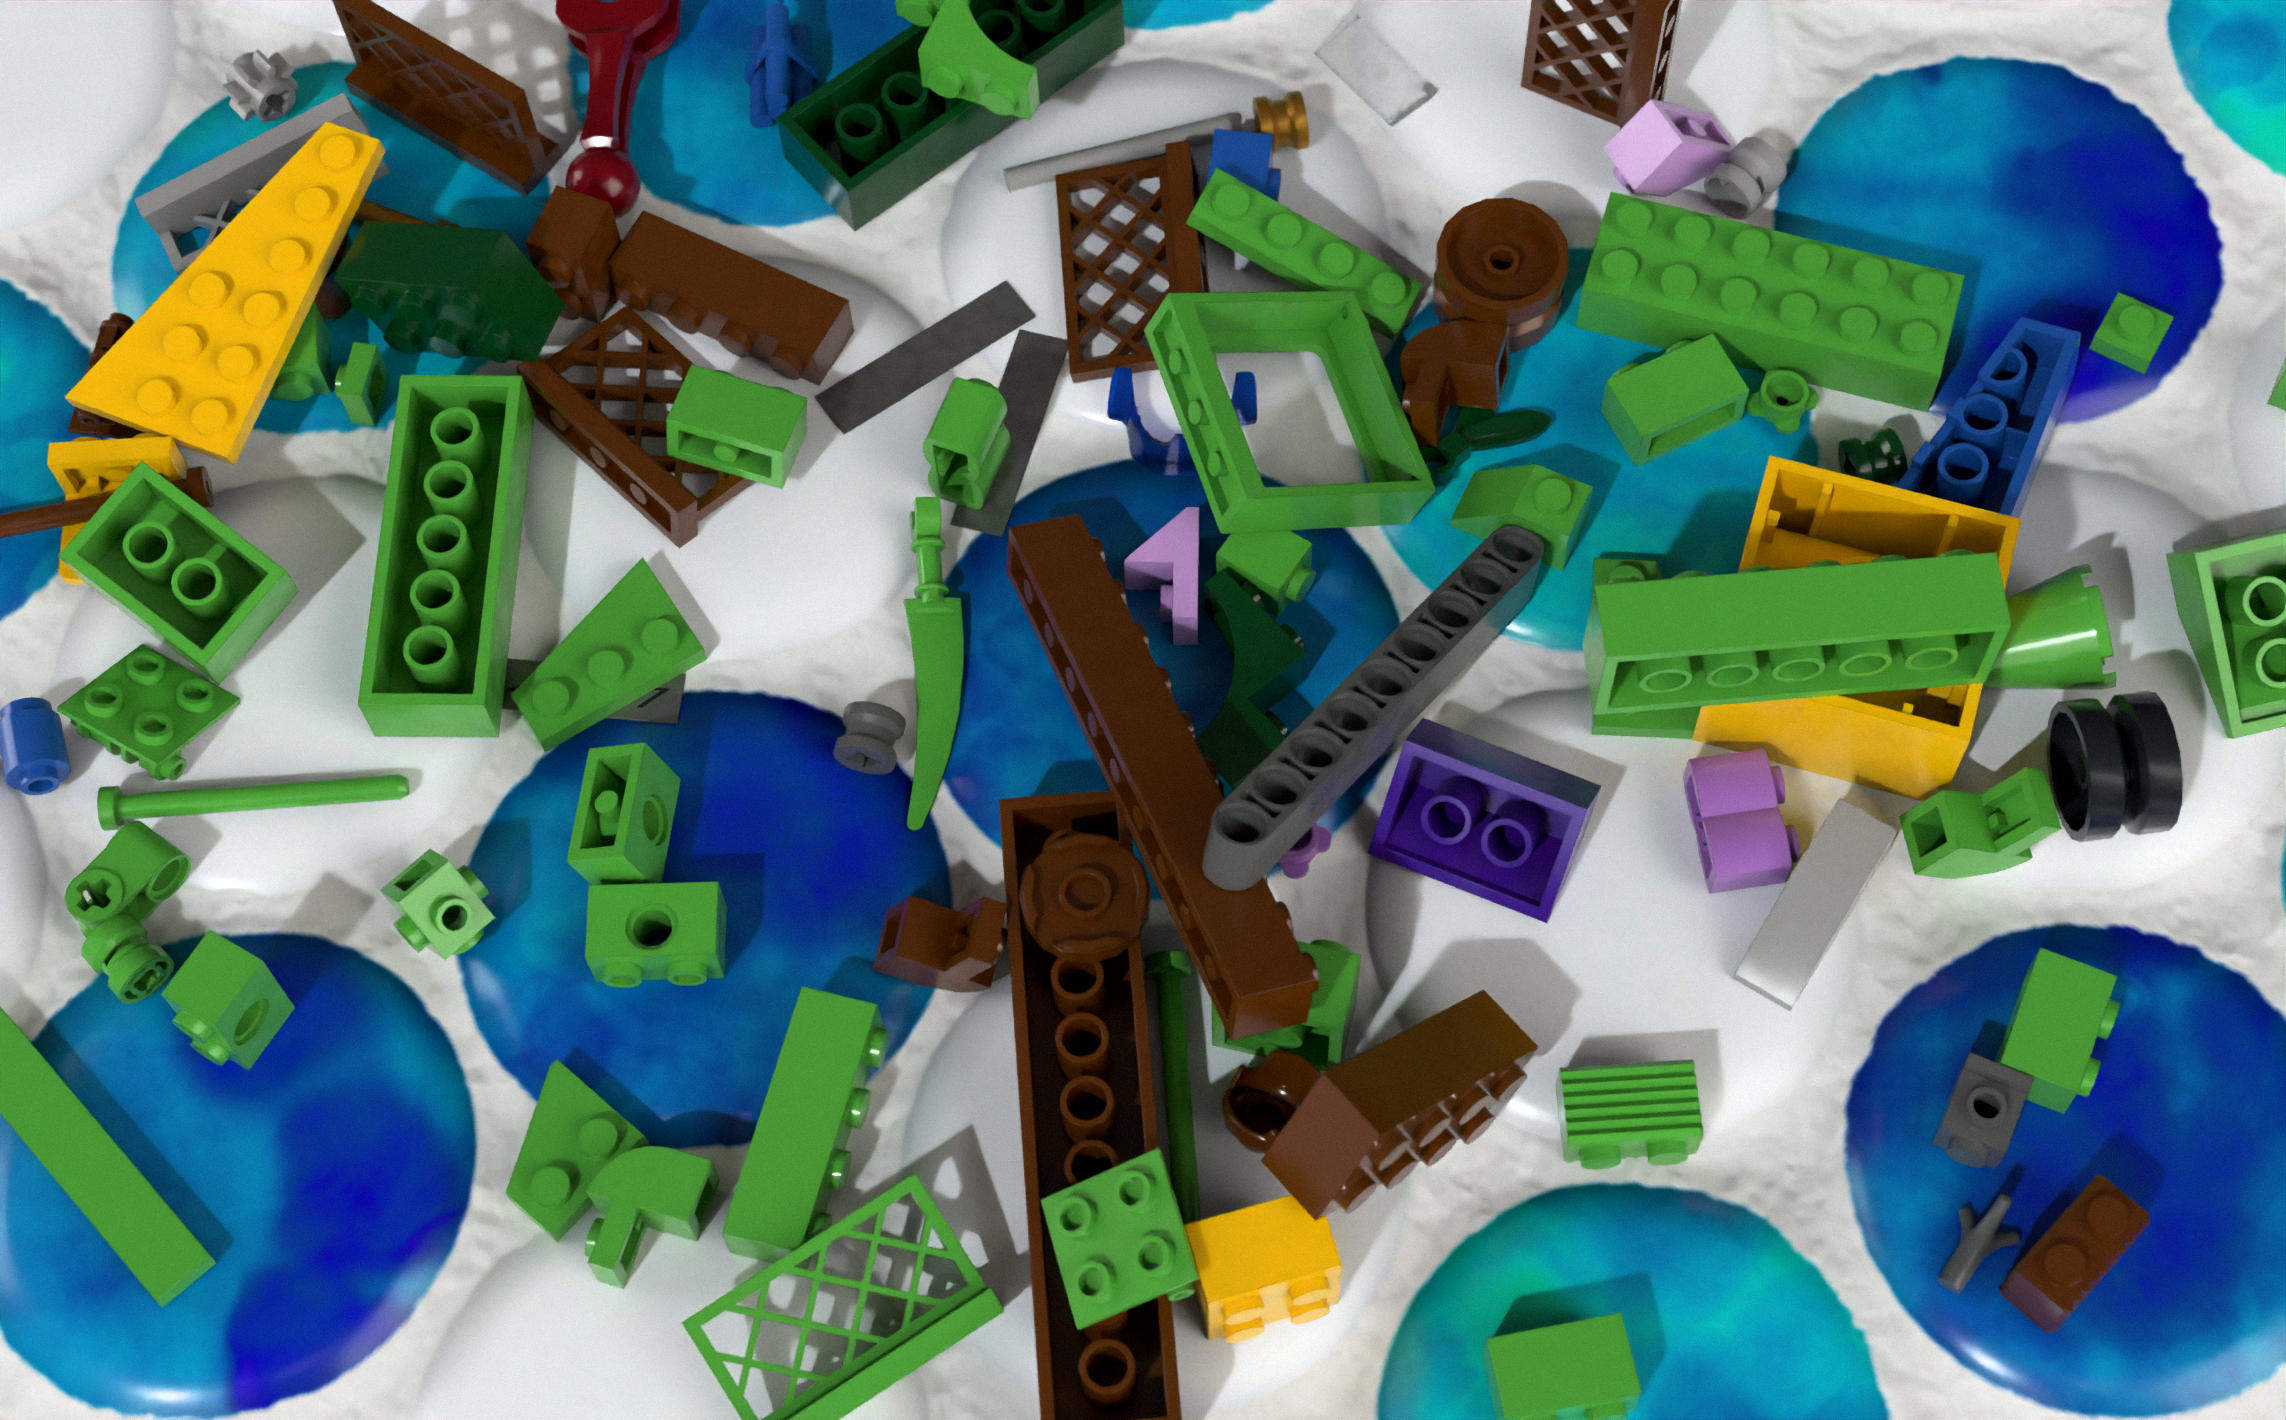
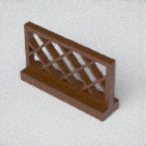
M332 0L357 64L344 79L349 93L525 197L534 190L562 158L558 143L537 132L524 89L371 0Z
M1531 0L1521 87L1620 127V130L1650 99L1664 101L1683 0H1603L1604 2L1593 4L1590 0H1566L1574 9L1566 12L1554 0ZM1617 16L1628 31L1617 33L1606 18ZM1586 23L1598 38L1587 40L1576 25ZM1556 30L1568 45L1558 47L1547 32ZM1611 52L1622 67L1612 69L1600 54ZM1581 59L1592 73L1582 75L1571 61ZM1552 66L1563 80L1539 72V68ZM1605 87L1617 102L1600 96L1595 89Z
M1188 140L1165 144L1166 156L1055 175L1069 369L1073 383L1157 370L1158 366L1152 350L1149 351L1138 343L1146 335L1144 332L1145 327L1167 294L1210 293L1205 234L1185 224L1201 196L1199 172ZM1159 177L1160 188L1145 205L1126 194L1138 180ZM1096 188L1105 196L1088 215L1072 206L1071 192ZM1117 203L1136 214L1118 235L1100 224ZM1161 207H1162L1163 217L1160 216L1159 214H1157V212L1161 209ZM1073 221L1079 224L1075 229L1073 226ZM1148 222L1163 231L1165 236L1149 255L1130 243ZM1092 232L1108 242L1109 245L1092 264H1089L1076 255L1075 249ZM1121 252L1140 263L1122 285L1103 273ZM1165 257L1167 258V266L1161 263ZM1077 270L1083 273L1079 278H1077ZM1152 272L1169 282V288L1153 305L1134 293ZM1094 282H1097L1114 294L1094 315L1079 305V299ZM1125 302L1144 313V316L1127 335L1107 323ZM1081 320L1084 321L1085 323H1087V324L1083 327L1082 330H1081ZM1098 332H1101L1118 344L1106 358L1084 362L1083 349ZM1213 353L1214 358H1215L1216 363H1217L1216 353Z
M626 305L547 360L542 361L538 357L535 363L522 362L516 366L517 375L523 378L535 411V418L678 548H681L698 535L697 523L755 481L670 456L650 455L641 447L642 436L667 437L666 421L644 420L645 403L673 404L680 388L647 387V370H673L682 378V386L693 363ZM626 329L642 343L641 353L607 351V342ZM573 365L597 367L596 384L570 383L561 374ZM605 367L640 369L639 385L604 384ZM602 400L637 402L636 420L610 419L601 411ZM682 473L718 474V484L697 498L682 484Z

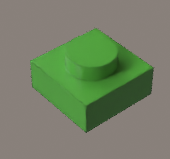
M2118 292L2089 349L2145 374L2174 317Z
M353 342L347 364L342 363L336 374L335 393L337 398L341 399L352 424L376 425L390 378L378 346L375 344Z

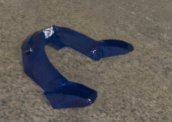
M1126 367L1115 368L1111 377L1107 416L1109 419L1122 421L1126 426L1131 457L1155 474L1199 476L1183 434H1175L1170 441L1163 442L1153 438L1143 427L1141 416L1139 415V406L1135 404L1132 369ZM1250 371L1236 373L1231 398L1241 426L1257 422V382L1254 373Z

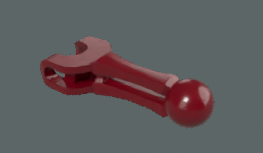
M556 0V15L568 32L571 44L582 58L588 60L589 94L586 120L579 140L585 151L580 153L570 164L566 173L565 188L610 202L615 220L626 215L634 207L640 194V176L635 164L630 159L629 151L632 110L637 89L648 61L668 49L680 34L681 0H615L612 2L601 0Z

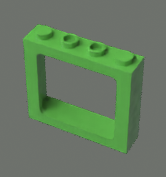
M1355 291L1168 293L1145 327L1144 332L1221 534L1409 524L1436 491L1431 479V472L1424 462L1412 433L1410 421L1405 416L1392 384L1390 372L1382 360L1371 333L1370 324L1364 316ZM1308 351L1317 354L1322 360L1371 483L1264 487L1213 353Z

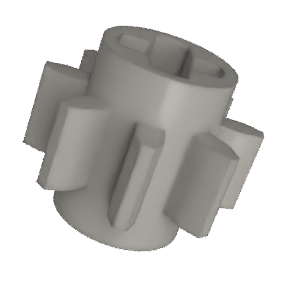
M256 50L255 52L245 53L233 61L227 71L228 83L223 85V90L231 97L229 105L244 121L249 120L255 114L263 123H267V121H275L284 117L292 109L296 100L295 90L299 88V84L291 77L294 69L280 54L276 52L267 59L260 50Z

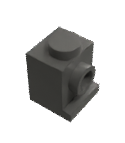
M1970 1052L1956 1076L1932 1144L1946 1149V1153L1950 1158L1963 1165L1981 1168L1986 1165L1996 1169L2007 1152L2034 1077ZM1974 1108L1992 1114L1995 1117L1990 1119L1983 1118L1976 1113Z

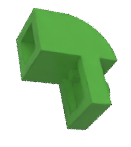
M2025 767L1982 794L1943 789L1899 816L1914 875L1946 879L1996 873L2020 865L2033 858L2030 850L2032 845L2062 829L2045 770Z
M646 1146L620 1154L597 1173L587 1190V1194L597 1212L606 1214L604 1219L598 1217L593 1222L585 1244V1256L589 1257L588 1264L599 1282L624 1289L647 1227L698 1241L720 1182L710 1159L673 1148Z

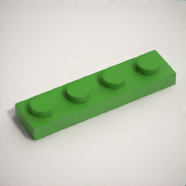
M1217 167L1185 223L1306 292L1355 291L1364 316L1370 324V328L1391 340L1399 332L1423 286L1418 281Z

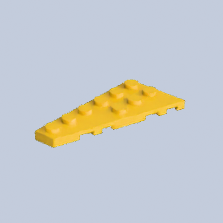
M326 121L64 398L74 407L145 433L157 434L162 437L172 436L177 445L235 466L385 154L386 149L381 141Z

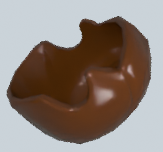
M1272 1050L1266 1060L1258 1066L1247 1068L1241 1065L1229 1082V1087L1222 1098V1112L1226 1128L1249 1151L1266 1153L1323 1073L1307 1057L1285 1050Z

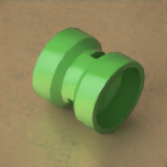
M123 913L107 919L91 932L81 948V956L96 973L107 974L109 977V988L124 1004L137 1003L154 994L169 979L174 969L172 958L159 944L147 941L146 929L133 914Z

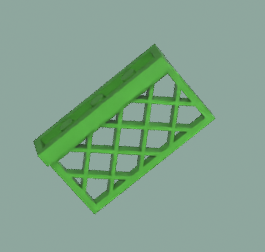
M914 1173L681 1323L741 1420H758L744 1397L750 1367L790 1375L784 1405L761 1420H840L1005 1310L992 1289L988 1288L924 1185L917 1174ZM908 1193L911 1194L925 1216L919 1244L880 1236L886 1208ZM876 1215L872 1234L852 1230ZM931 1227L945 1250L927 1246ZM841 1236L870 1242L861 1282L822 1273L828 1245ZM878 1244L917 1253L908 1292L869 1284ZM819 1251L814 1271L795 1267ZM925 1255L952 1260L967 1286L945 1300L917 1294ZM784 1273L812 1279L803 1319L764 1311L770 1282ZM820 1281L859 1290L851 1330L811 1321ZM760 1289L756 1309L735 1305ZM867 1292L906 1300L901 1327L887 1338L859 1332ZM915 1302L934 1306L911 1321ZM724 1311L754 1317L745 1358L716 1352L701 1326ZM761 1319L801 1327L792 1368L752 1359ZM809 1329L848 1338L843 1365L829 1376L800 1370ZM857 1340L876 1344L853 1359ZM722 1361L743 1365L738 1386ZM798 1377L818 1382L794 1398Z

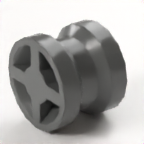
M868 701L849 703L845 707L842 717L843 724L846 727L845 734L839 737L835 743L833 750L834 758L840 764L858 772L873 775L891 773L895 768L897 760L896 751L893 749L894 743L904 734L905 718L894 709L879 703Z

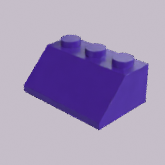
M1422 718L1405 739L1368 854L1547 923L1579 850L1602 786Z

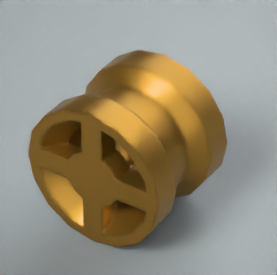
M1300 91L1288 92L1283 99L1273 101L1266 96L1253 98L1256 133L1273 134V154L1278 147L1290 145L1296 150L1309 147L1307 115Z

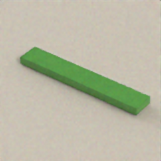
M0 1006V1114L152 1297L162 1307L166 1306L217 1262Z

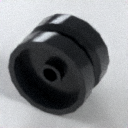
M2141 691L2116 694L2108 702L2106 708L2103 707L2098 699L2093 698L2057 702L2050 712L2047 726L2046 754L2049 781L2055 807L2062 826L2070 838L2078 842L2113 838L2120 830L2121 825L2129 833L2136 835L2170 831L2178 821L2182 806V766L2173 722L2166 705L2156 692Z

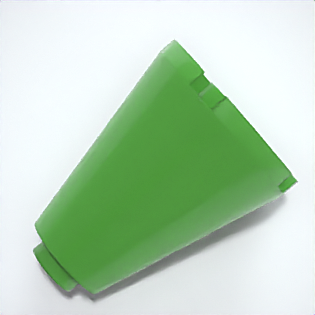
M2090 565L2074 566L2006 598L2012 624L1986 682L1983 683L1982 689L2104 690L2116 687V672L2103 674L2102 665H2105L2104 658L2114 656L2099 588L2098 585L2084 587L2083 581L2088 580L2093 573Z

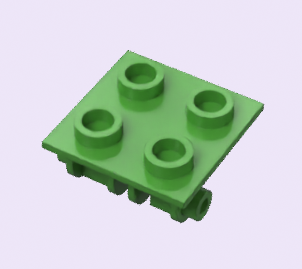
M141 644L57 707V711L70 718L71 723L76 726V732L79 736L95 740L105 746L106 750L113 755L121 754V759L129 764L139 760V766L151 772V776L158 781H163L167 778L175 781L183 774L186 768V760L180 757L181 749L239 705L241 699L148 646Z
M1161 1149L1152 1150L1041 1200L1077 1329L1086 1328L1167 1293L1168 1300L1170 1301L1181 1300L1195 1293L1192 1282L1198 1280L1199 1275Z

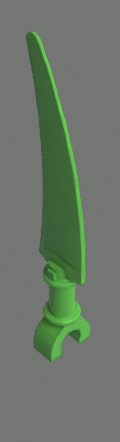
M915 497L914 511H911L909 517L913 541L910 544V548L917 557L919 586L914 589V595L917 598L904 599L911 637L917 702L916 755L913 786L907 816V827L912 831L922 828L935 800L950 756L960 711L963 677L964 634L961 598L945 597L949 593V587L943 584L940 552L944 550L945 542L941 539L940 497Z

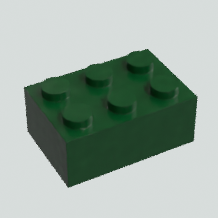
M365 220L334 276L336 282L351 297L350 301L353 307L368 316L384 333L383 338L385 342L395 350L410 355L416 352L442 354L453 359L470 356L487 358L497 363H506L508 360L535 363L565 306V303L504 230Z

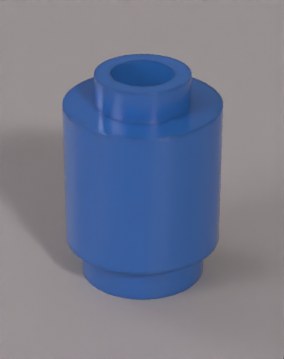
M36 697L12 701L0 710V754L6 783L27 795H43L56 790L60 783L67 779L71 773L59 714L52 710L50 702Z

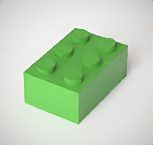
M143 461L137 465L58 555L80 580L217 685L221 684L300 592L285 569Z

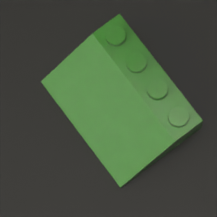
M2286 526L2167 553L2166 557L2178 615L2227 738L2234 739L2286 727Z

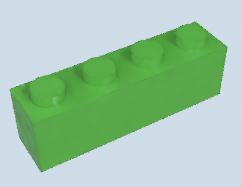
M804 986L801 987L722 1230V1235L730 1253L775 1263L832 1226V1215L826 1213L832 1190L842 1191L848 1178L852 1154L849 1151H845L852 1127L861 1129L867 1117L871 1099V1091L864 1089L871 1066L876 1068L882 1066L889 1044L890 1032L888 1029H883L878 1004ZM812 1256L795 1267L808 1270Z

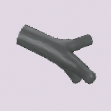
M2000 1195L1995 1204L1992 1205L1977 1225L1973 1219L1971 1209H1960L1958 1213L1962 1227L1960 1243L1937 1277V1281L1946 1289L1960 1294L1980 1263L1988 1255L2001 1247L2017 1245L2020 1238L2015 1231L1995 1234L2012 1203L2009 1196Z

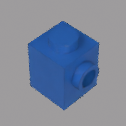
M1215 128L1206 185L1217 167L1278 202L1282 170L1273 168V134Z

